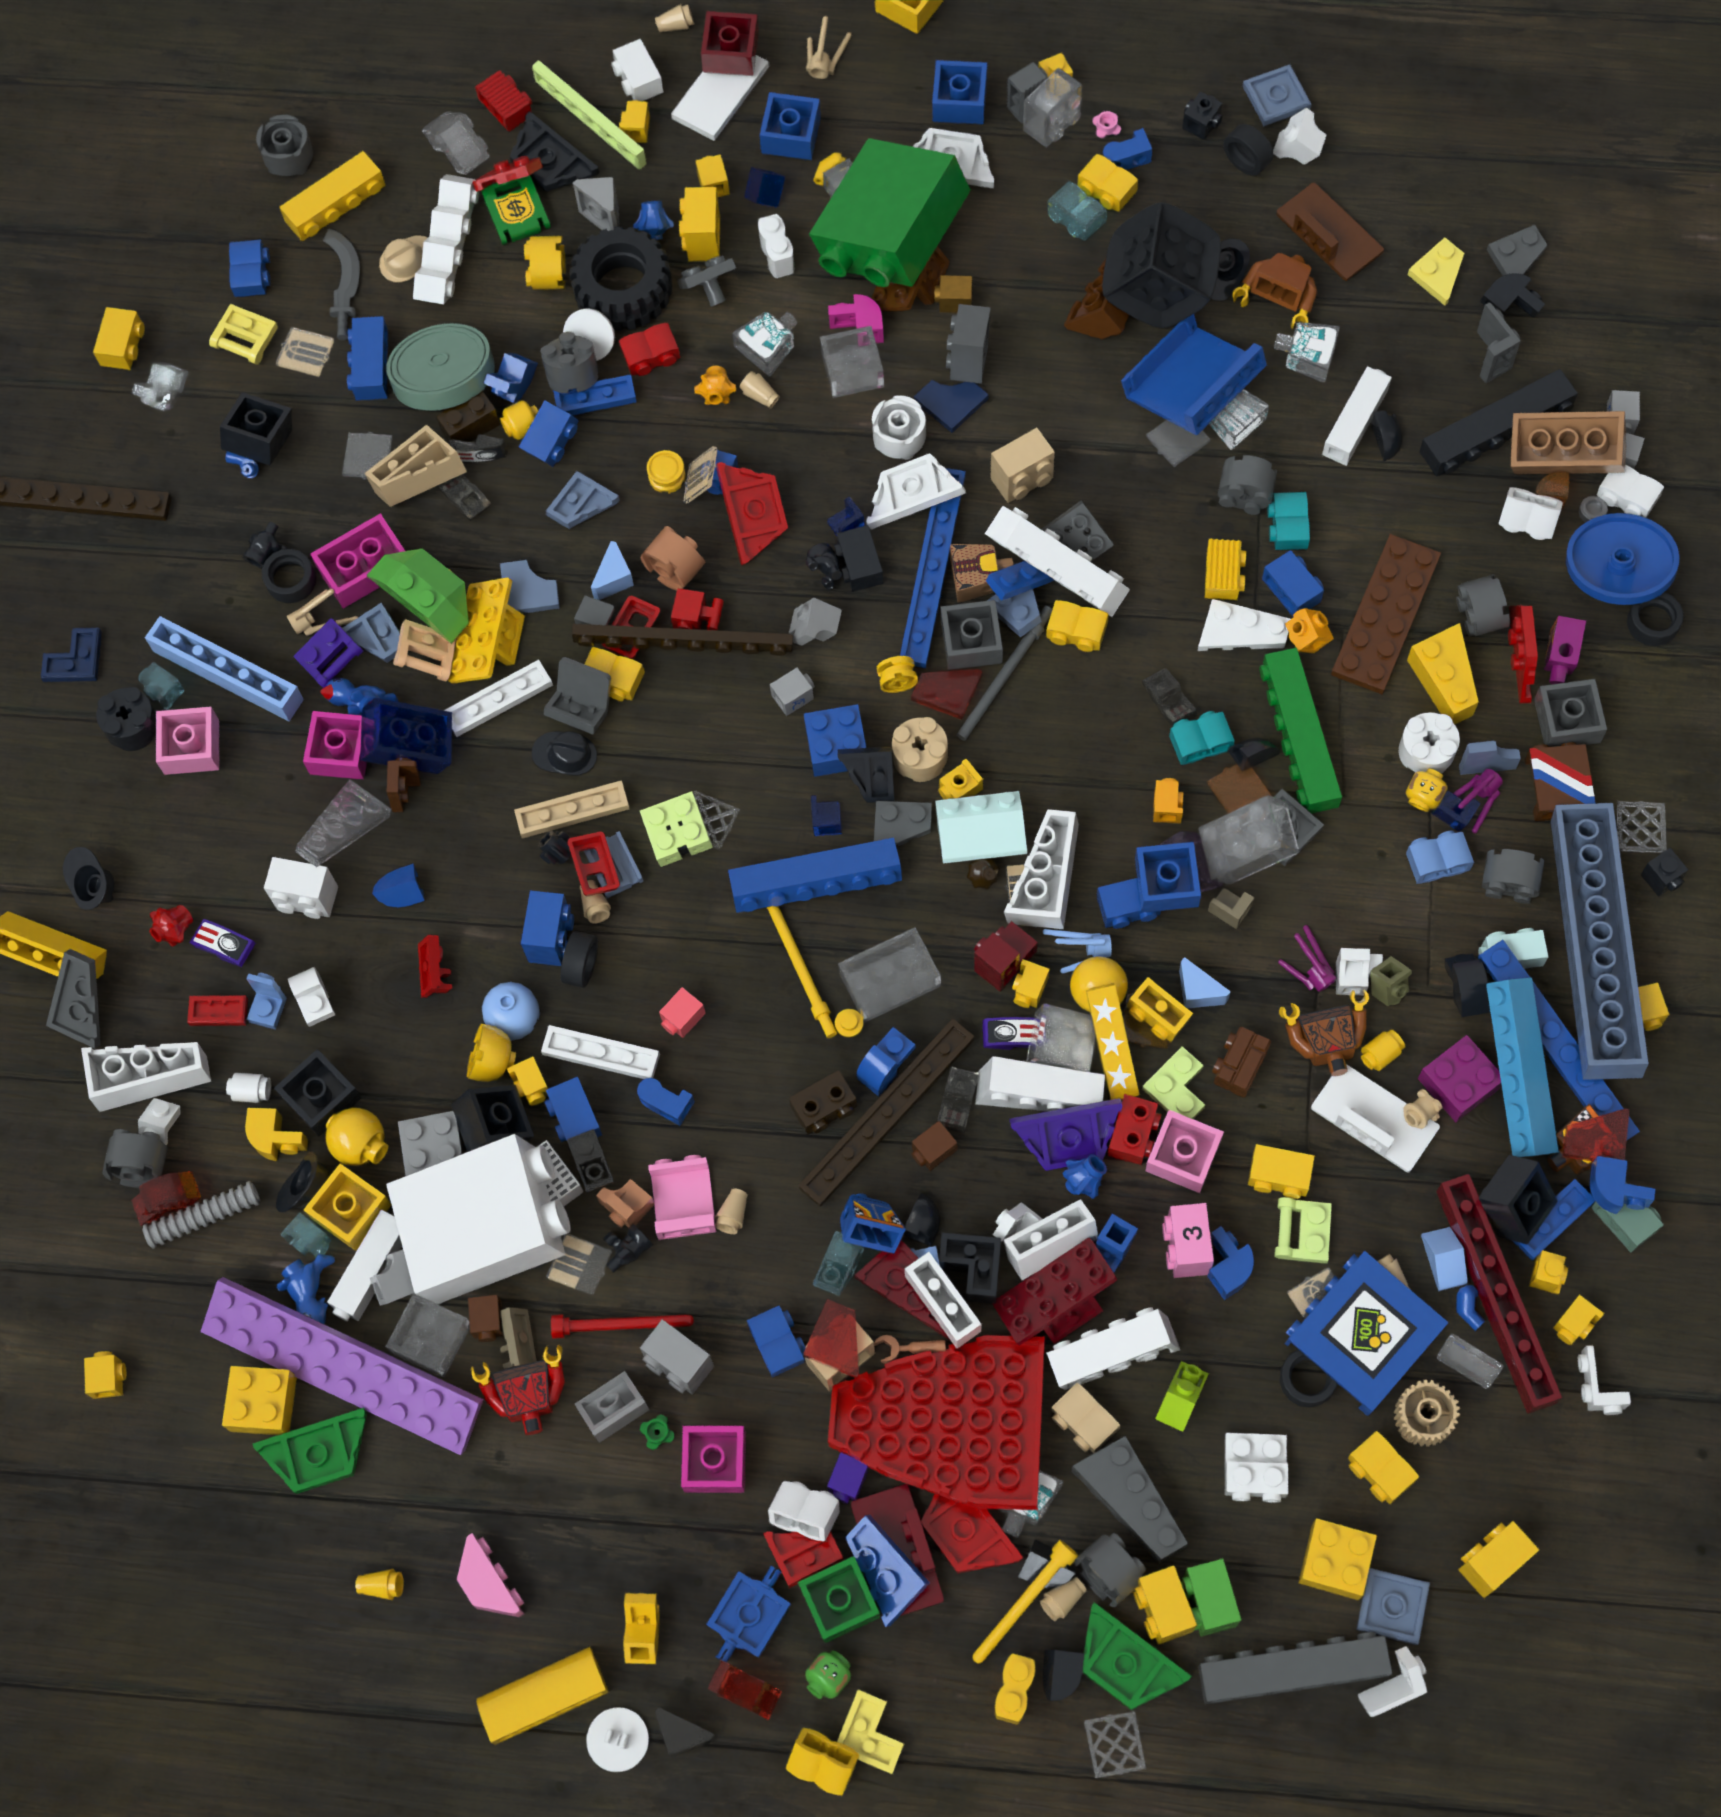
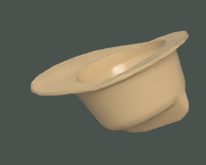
M413 236L406 239H397L388 244L380 258L379 267L382 275L392 282H405L415 277V273L422 266L423 243L427 237Z

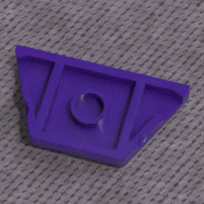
M1118 1098L1010 1118L1009 1120L1011 1128L1018 1133L1026 1147L1037 1157L1038 1162L1047 1171L1067 1167L1066 1162L1069 1159L1082 1160L1090 1155H1096L1103 1160L1107 1150V1142L1112 1137L1115 1129V1119L1118 1111L1121 1112L1122 1102Z

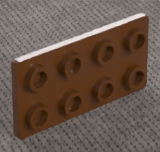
M1316 183L1310 184L1276 211V215L1344 281H1348L1384 252V248Z
M937 246L913 287L892 282L887 287L876 285L871 299L878 304L881 312L910 310L916 296L925 305L933 304L935 300V286H940V276L945 275L950 261Z

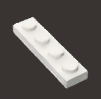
M537 660L442 712L454 734L458 737L553 686L541 662Z
M551 1025L548 1027L541 1050L544 1056L642 1079L654 1077L660 1056L657 1050Z

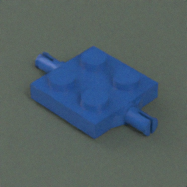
M770 1566L762 1582L751 1579L741 1572L737 1573L706 1624L725 1640L716 1658L722 1659V1662L727 1664L735 1648L746 1650L760 1658L791 1606V1603L778 1596L772 1588L782 1573L781 1571Z

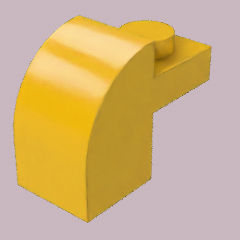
M247 1108L246 1135L251 1145L260 1155L266 1159L277 1161L279 1150L281 1153L290 1155L298 1154V1151H307L308 1139L303 1132L281 1131L282 1116L277 1109Z
M625 1593L626 1627L623 1642L625 1663L656 1664L659 1641V1605H657L656 1594Z

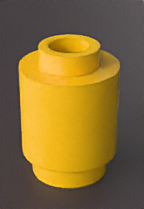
M1394 1030L1383 1031L1361 1048L1363 1054L1361 1059L1369 1069L1372 1070L1374 1068L1380 1071L1402 1054L1401 1050L1405 1048V1044Z

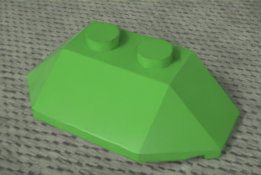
M424 549L384 555L367 574L368 578L451 644L469 624L465 582Z

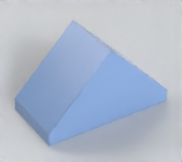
M613 541L610 542L591 585L593 597L596 600L604 599L634 586L631 572L616 542Z
M1184 957L1179 969L1184 1006L1186 1008L1225 1005L1229 999L1230 991Z
M1447 1227L1422 1233V1241L1438 1291L1466 1285L1468 1281L1464 1248L1452 1229Z

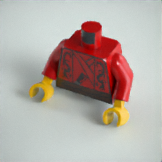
M558 1345V1355L551 1356L548 1353V1346H546L543 1353L544 1360L491 1373L492 1378H489L488 1364L482 1362L486 1370L485 1373L478 1375L472 1367V1378L476 1382H480L479 1387L487 1404L499 1416L508 1417L511 1422L523 1421L525 1435L537 1434L543 1431L540 1416L552 1413L553 1405L559 1401L565 1384L563 1366L560 1362L563 1349Z

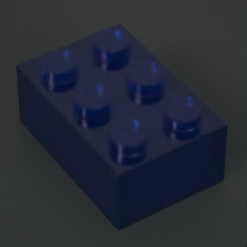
M380 698L372 699L362 708L360 761L388 765V761H395L397 758H409L412 761H416L418 771L434 774L440 773L451 764L452 712Z

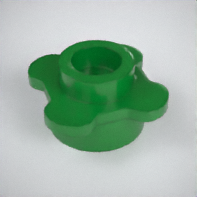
M658 1415L656 1419L643 1422L640 1426V1432L645 1434L647 1447L651 1450H656L662 1443H671L674 1440L675 1434L669 1429L667 1425L668 1419L664 1415ZM655 1430H660V1434L655 1435Z

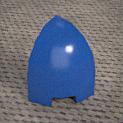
M414 864L387 873L375 884L372 892L379 902L391 907H405L425 901L423 890L420 889L416 880L418 873Z

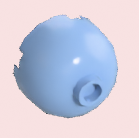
M515 982L500 983L493 987L485 996L482 1005L484 1023L503 1030L510 1040L521 1039L530 1034L540 1016L539 1004L532 991L524 985Z

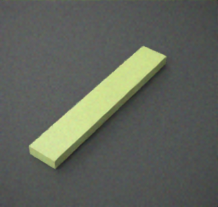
M538 60L533 65L536 83L636 168L641 169L646 165L644 149L543 63Z

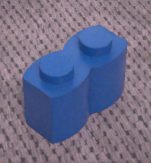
M261 240L230 242V286L234 296L266 294V286H270V274L266 270V263H270L268 247L264 248Z
M776 1306L747 1320L751 1334L772 1378L804 1363L803 1355L806 1348L800 1337L795 1339L790 1328L795 1325L788 1310L782 1312L780 1306Z

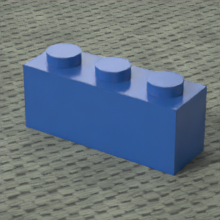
M384 317L352 318V329H348V341L352 345V351L347 353L349 368L351 367V374L347 375L348 390L353 391L356 400L387 399L388 328Z

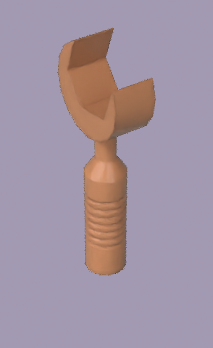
M884 1335L877 1338L874 1342V1346L884 1342L891 1347V1356L881 1360V1363L885 1364L896 1360L900 1351H909L913 1354L929 1350L931 1352L946 1351L945 1340L911 1342L909 1345L899 1346L894 1337Z

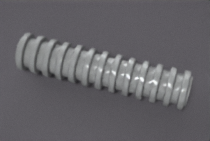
M248 1181L245 1186H242V1184L238 1185L236 1190L233 1188L229 1189V1193L223 1191L219 1197L216 1195L212 1196V1200L204 1199L202 1204L197 1202L195 1207L187 1206L185 1211L180 1209L177 1211L178 1214L170 1213L168 1218L163 1216L159 1222L153 1220L151 1225L144 1224L142 1230L148 1245L154 1249L158 1243L163 1245L166 1243V1240L171 1242L175 1236L178 1238L182 1237V1233L190 1234L192 1229L197 1231L202 1225L207 1227L209 1222L214 1224L218 1218L224 1220L226 1215L231 1217L235 1211L240 1213L243 1211V1208L250 1209L252 1204L255 1206L259 1205L260 1198L254 1184Z

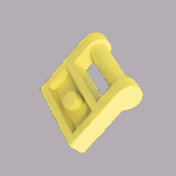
M230 304L211 335L209 344L213 348H223L248 358L249 362L258 365L262 360L264 350L278 329L275 321ZM229 333L254 343L251 349L224 337Z

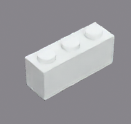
M1080 1199L1004 1239L1007 1258L1021 1280H1024L1085 1239L1091 1238L1093 1242L1097 1241L1096 1221Z
M930 1252L905 1268L906 1279L956 1348H959L981 1332L982 1324Z

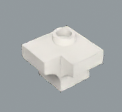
M1305 108L1290 118L1286 129L1279 133L1273 150L1274 155L1280 159L1283 157L1294 158L1303 165L1320 156L1326 134L1317 128L1312 111Z
M1341 948L1336 960V995H1350V992L1354 990L1355 995L1364 996L1363 989L1365 991L1368 989V978L1371 977L1370 971L1383 962V954H1370V949Z

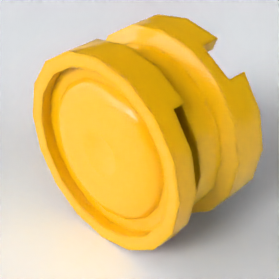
M666 450L656 452L647 462L649 482L656 491L672 493L681 488L686 474L682 458L677 453Z
M895 656L880 662L876 668L877 674L881 678L879 680L881 690L887 693H897L914 687L918 683L917 673L913 671L915 666L914 660L908 656Z

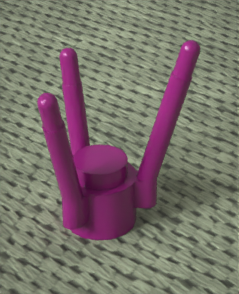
M1485 769L1480 776L1475 775L1471 781L1452 793L1444 802L1446 804L1450 803L1472 787L1473 791L1458 805L1460 809L1464 808L1476 795L1482 798L1488 796L1489 798L1472 829L1473 833H1477L1494 800L1500 795L1498 788L1503 784L1502 778L1492 769Z
M1304 925L1303 929L1319 961L1300 934L1296 933L1294 937L1313 964V967L1307 972L1310 977H1305L1282 959L1278 963L1302 981L1310 991L1316 988L1318 992H1321L1335 982L1337 978L1309 926Z

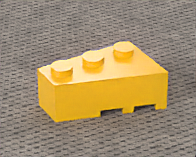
M1458 623L1413 645L1407 659L1439 712L1448 715L1454 725L1473 716L1479 702L1461 626Z

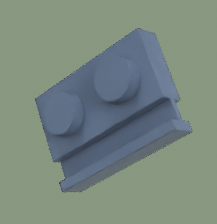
M620 831L611 837H606L620 882L618 889L604 893L606 898L627 890L638 882H644ZM595 849L584 850L589 863L599 861ZM602 873L595 874L600 886H606L605 876Z

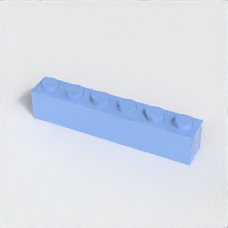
M159 616L145 637L153 652L287 721L291 720L304 700L296 685Z

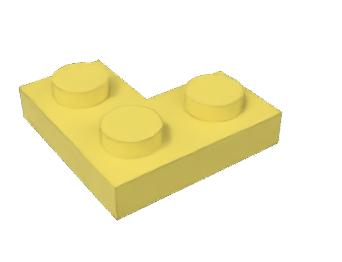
M858 1690L837 1742L854 1749L859 1754V1761L893 1774L904 1744L876 1732L887 1702Z

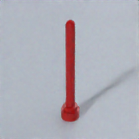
M564 1314L551 1315L552 1339L565 1338V1335H570L571 1332L656 1328L661 1320H664L672 1327H689L693 1325L694 1318L691 1315L570 1320V1317H564Z

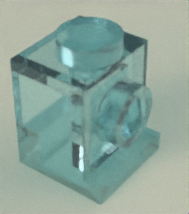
M154 662L148 668H145L138 677V681L145 687L143 691L153 700L158 699L165 710H168L185 691L177 678Z
M300 1212L280 1234L290 1245L292 1244L301 1254L305 1256L309 1252L315 1258L319 1254L324 1255L327 1252L331 1241L325 1232Z

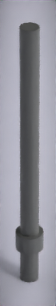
M1044 606L1040 612L1042 622L1027 632L956 734L959 739L966 741L1034 640H1038L1044 632L1043 627L1049 620L1053 609Z

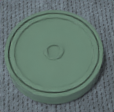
M449 323L424 328L405 338L390 354L386 369L393 392L399 401L414 409L433 411L455 407L478 395L487 386L484 384L487 373H494L495 362L488 340L484 334L471 326Z

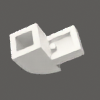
M315 967L288 978L292 993L309 1027L335 1016L328 999V993Z

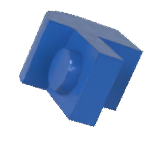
M505 353L498 373H487L484 384L492 387V394L516 403L522 398L529 387L538 363L516 353Z
M893 1027L877 1046L873 1045L857 1069V1080L879 1097L897 1077L898 1067L916 1048L915 1044Z
M1597 1156L1591 1166L1590 1190L1595 1201L1603 1209L1617 1214L1623 1207V1204H1626L1627 1208L1633 1210H1643L1652 1204L1655 1198V1189L1625 1184L1628 1161Z
M1114 1214L1110 1216L1096 1242V1247L1113 1273H1115L1118 1266L1120 1267L1138 1231V1228Z
M1219 1227L1211 1233L1210 1237L1211 1243L1224 1260L1211 1268L1207 1277L1225 1301L1241 1290L1248 1282L1254 1266V1257L1249 1244L1238 1250L1239 1244L1230 1231L1225 1232L1222 1227Z

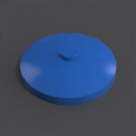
M1626 513L1606 514L1585 522L1570 538L1566 553V567L1573 582L1589 596L1603 602L1618 605L1639 604L1660 596L1673 583L1679 566V550L1673 537L1656 522L1642 516Z

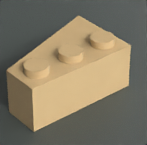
M425 425L369 469L365 475L374 492L391 507L467 471L457 451L428 425Z

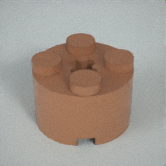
M668 526L664 527L641 555V561L650 573L654 569L660 575L657 579L665 586L676 591L678 588L684 589L705 564L703 557L696 551L698 548L697 543L688 536L682 538Z

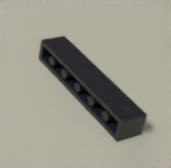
M1561 369L1424 438L1419 452L1436 477L1443 473H1452L1462 463L1466 461L1473 462L1484 452L1490 449L1496 450L1504 445L1507 440L1511 439L1513 413L1569 412L1574 407L1578 393Z

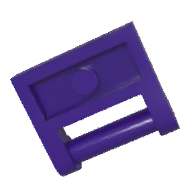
M330 618L293 657L324 688L356 655L359 657L364 650L334 619ZM347 645L348 648L322 674L320 671Z

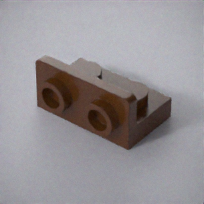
M397 758L395 761H388L387 795L392 812H403L404 803L409 802L408 786H421L417 763L409 758Z

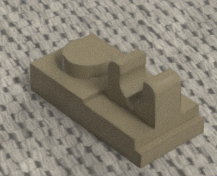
M509 1307L501 1310L502 1330L507 1345L502 1346L500 1352L509 1354L510 1359L508 1363L503 1364V1368L509 1369L537 1362L528 1309Z

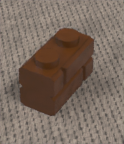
M1239 1027L1236 1034L1231 1032L1224 1046L1225 1049H1228V1052L1224 1059L1218 1057L1212 1073L1216 1074L1214 1079L1215 1085L1230 1090L1240 1097H1246L1272 1041L1244 1027Z

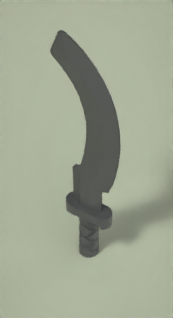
M330 228L327 230L323 241L330 245L338 254L342 269L338 290H334V307L330 308V316L338 320L337 338L339 340H346L348 338V317H356L355 308L350 307V299L354 297L358 288L360 264L352 243L344 235Z

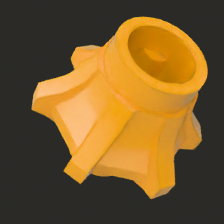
M721 366L709 367L706 370V374L701 376V383L694 387L695 394L702 395L707 405H717L721 402L726 405L729 403V395L732 392H736V385L730 382L726 370Z

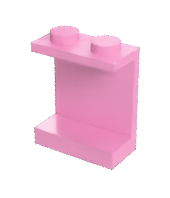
M690 1155L684 1157L683 1161L672 1162L671 1159H661L655 1161L654 1165H648L652 1179L656 1215L655 1230L658 1240L717 1232L709 1164L706 1157L701 1158L700 1155Z

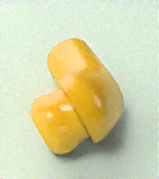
M841 153L831 154L819 163L813 181L818 185H825L830 171L834 167L837 170L844 169L847 159L842 157Z

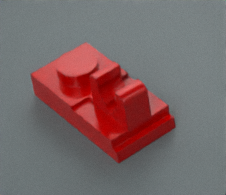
M427 935L418 944L421 998H427L433 993H447L452 989V984H444L440 980V977L447 978L451 974V970L439 967L443 957V949L439 945V935Z

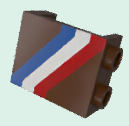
M1568 742L1556 747L1542 744L1529 749L1525 758V765L1531 764L1537 800L1533 810L1534 821L1551 820L1555 805L1596 804L1586 744L1577 745L1574 742Z

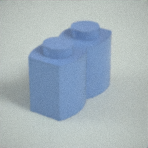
M1452 830L1441 833L1437 839L1418 838L1411 843L1406 852L1417 884L1471 870L1474 864L1463 832L1454 833Z

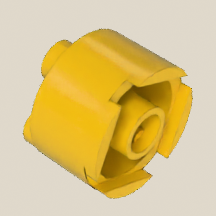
M533 236L524 244L525 260L530 262V267L526 271V285L532 286L533 290L565 289L566 281L562 279V274L566 273L564 245H559L563 241V236Z

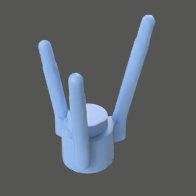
M1043 930L1045 935L1067 937L1057 938L1055 940L1057 944L1086 945L1087 955L1111 957L1112 948L1109 934ZM1081 962L1064 967L1060 971L1061 973L1074 971Z

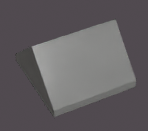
M613 177L575 180L573 187L579 213L601 230L607 228L610 231L614 230V227H619V205Z
M625 1371L575 1403V1406L599 1443L649 1411L647 1404Z

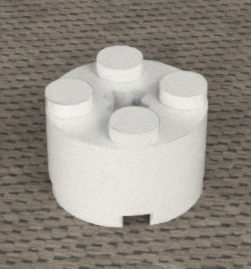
M894 396L893 399L886 402L883 400L876 406L872 415L873 440L876 449L891 458H902L904 460L913 458L914 454L922 448L926 439V418L920 404L907 396Z
M1423 713L1411 718L1404 729L1399 744V757L1402 764L1406 768L1409 767L1415 773L1418 771L1426 772L1428 768L1436 770L1441 774L1446 771L1453 762L1460 743L1459 732L1452 719L1446 714Z

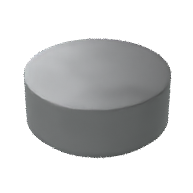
M1598 496L1586 497L1579 507V516L1584 522H1587L1598 516L1606 515L1608 511L1607 504Z

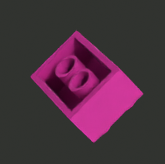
M380 513L310 553L329 588L334 590L333 594L341 607L345 608L380 588V586L367 577V574L384 555L404 552L405 550Z

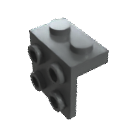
M563 657L559 661L557 691L544 707V715L594 735L608 715L611 676L580 662Z

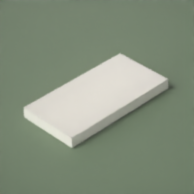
M756 55L753 76L702 72L671 113L672 119L715 141L769 68V62Z

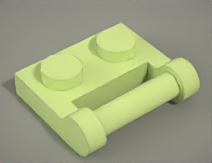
M1279 1198L1278 1247H1275V1257L1285 1260L1327 1264L1329 1258L1332 1203ZM1292 1211L1300 1212L1298 1249L1290 1248Z

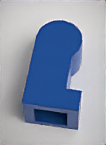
M1142 128L1133 132L1132 139L1120 143L1110 142L1106 144L1103 156L1117 167L1128 170L1150 163L1152 147Z
M654 1078L642 1080L637 1088L639 1099L646 1108L681 1126L695 1103L692 1094L682 1090L680 1095L677 1096L664 1089L660 1082Z

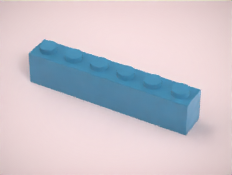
M1532 978L1487 983L1512 1155L1528 1157L1557 1153L1559 1150Z

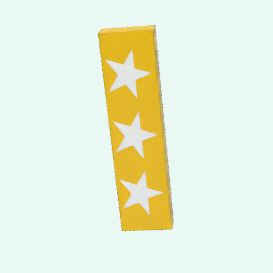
M1114 983L1087 989L1086 995L1110 1100L1118 1098L1122 1100L1124 1094L1138 1096L1139 1090L1116 986Z

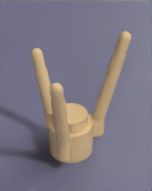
M827 16L823 17L818 50L814 55L812 38L809 37L807 39L808 63L806 70L812 77L817 79H825L828 74L834 73L835 65L852 36L850 32L847 33L832 61H830L829 55L823 52L828 22Z
M333 589L324 590L302 608L287 615L297 635L304 632L306 636H309L314 632H318L325 625L321 624L312 627L311 624L315 620L310 610L334 593ZM358 616L337 620L336 622L340 626L346 625L357 619Z

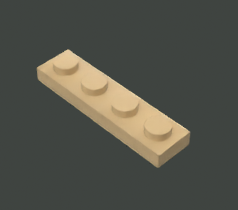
M621 780L518 808L514 811L521 837L526 838L629 810L630 808Z

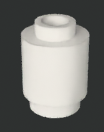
M234 1073L233 1077L227 1081V1095H231L232 1101L261 1103L262 1100L268 1101L271 1094V1079L264 1077L263 1074Z

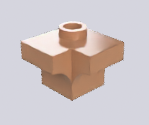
M631 1179L618 1190H609L603 1187L596 1195L599 1203L611 1212L609 1218L620 1228L624 1225L629 1228L633 1223L636 1226L654 1206L652 1197Z

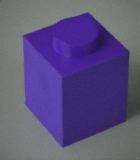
M840 1453L827 1485L828 1491L832 1492L834 1497L842 1503L848 1504L849 1500H857L870 1468L859 1460Z

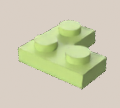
M1181 1047L1143 1085L1142 1090L1167 1112L1171 1110L1194 1119L1205 1108V1104L1185 1086L1203 1069V1065L1184 1047Z

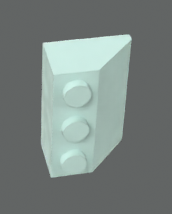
M1019 791L935 801L943 863L1027 854L1023 810Z

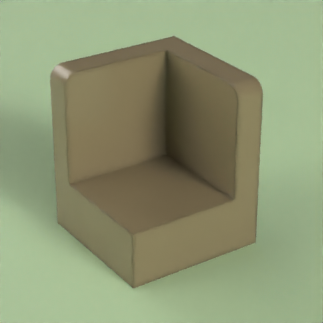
M1224 888L1216 899L1213 898L1210 901L1208 912L1237 929L1252 908L1254 897L1244 892L1240 898Z

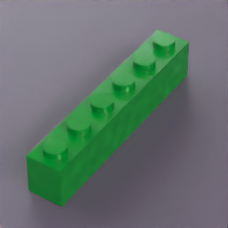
M1297 647L1265 654L1263 664L1259 666L1262 681H1267L1268 703L1270 706H1274L1276 711L1274 722L1277 731H1282L1284 738L1281 741L1283 753L1285 756L1289 755L1291 761L1289 773L1292 781H1296L1299 790H1296L1298 803L1304 806L1311 814L1339 808L1342 799L1341 791Z

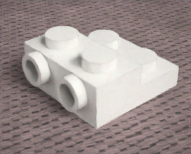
M1225 1433V1495L1232 1496L1234 1501H1250V1496L1263 1497L1264 1502H1281V1498H1286L1288 1495L1287 1435Z

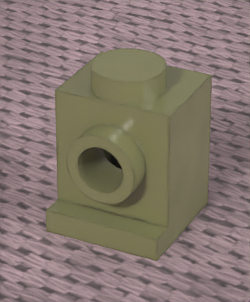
M1392 956L1370 971L1372 996L1387 1006L1398 1004L1401 998L1409 992L1408 977L1412 974V970Z

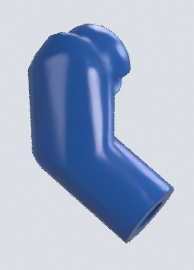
M1466 1285L1460 1288L1457 1293L1456 1311L1476 1331L1485 1322V1319L1475 1310V1300L1478 1296L1477 1289L1472 1285Z

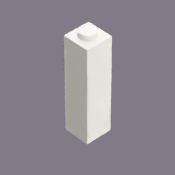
M1367 366L1325 441L1322 455L1347 466L1372 421L1374 412L1378 410L1388 392L1391 381L1390 376L1381 370H1374Z
M380 1210L328 1300V1304L334 1309L332 1313L345 1321H348L349 1318L356 1321L360 1320L375 1294L370 1277L380 1274L385 1269L387 1264L386 1255L399 1251L402 1247L395 1216Z

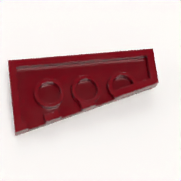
M900 1240L894 1254L881 1251L854 1275L855 1279L950 1340L905 1277V1268L919 1258L902 1240Z

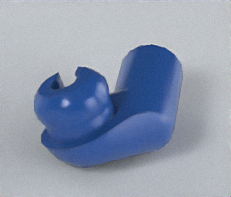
M227 451L226 462L239 465L243 476L254 478L258 474L259 466L255 460Z

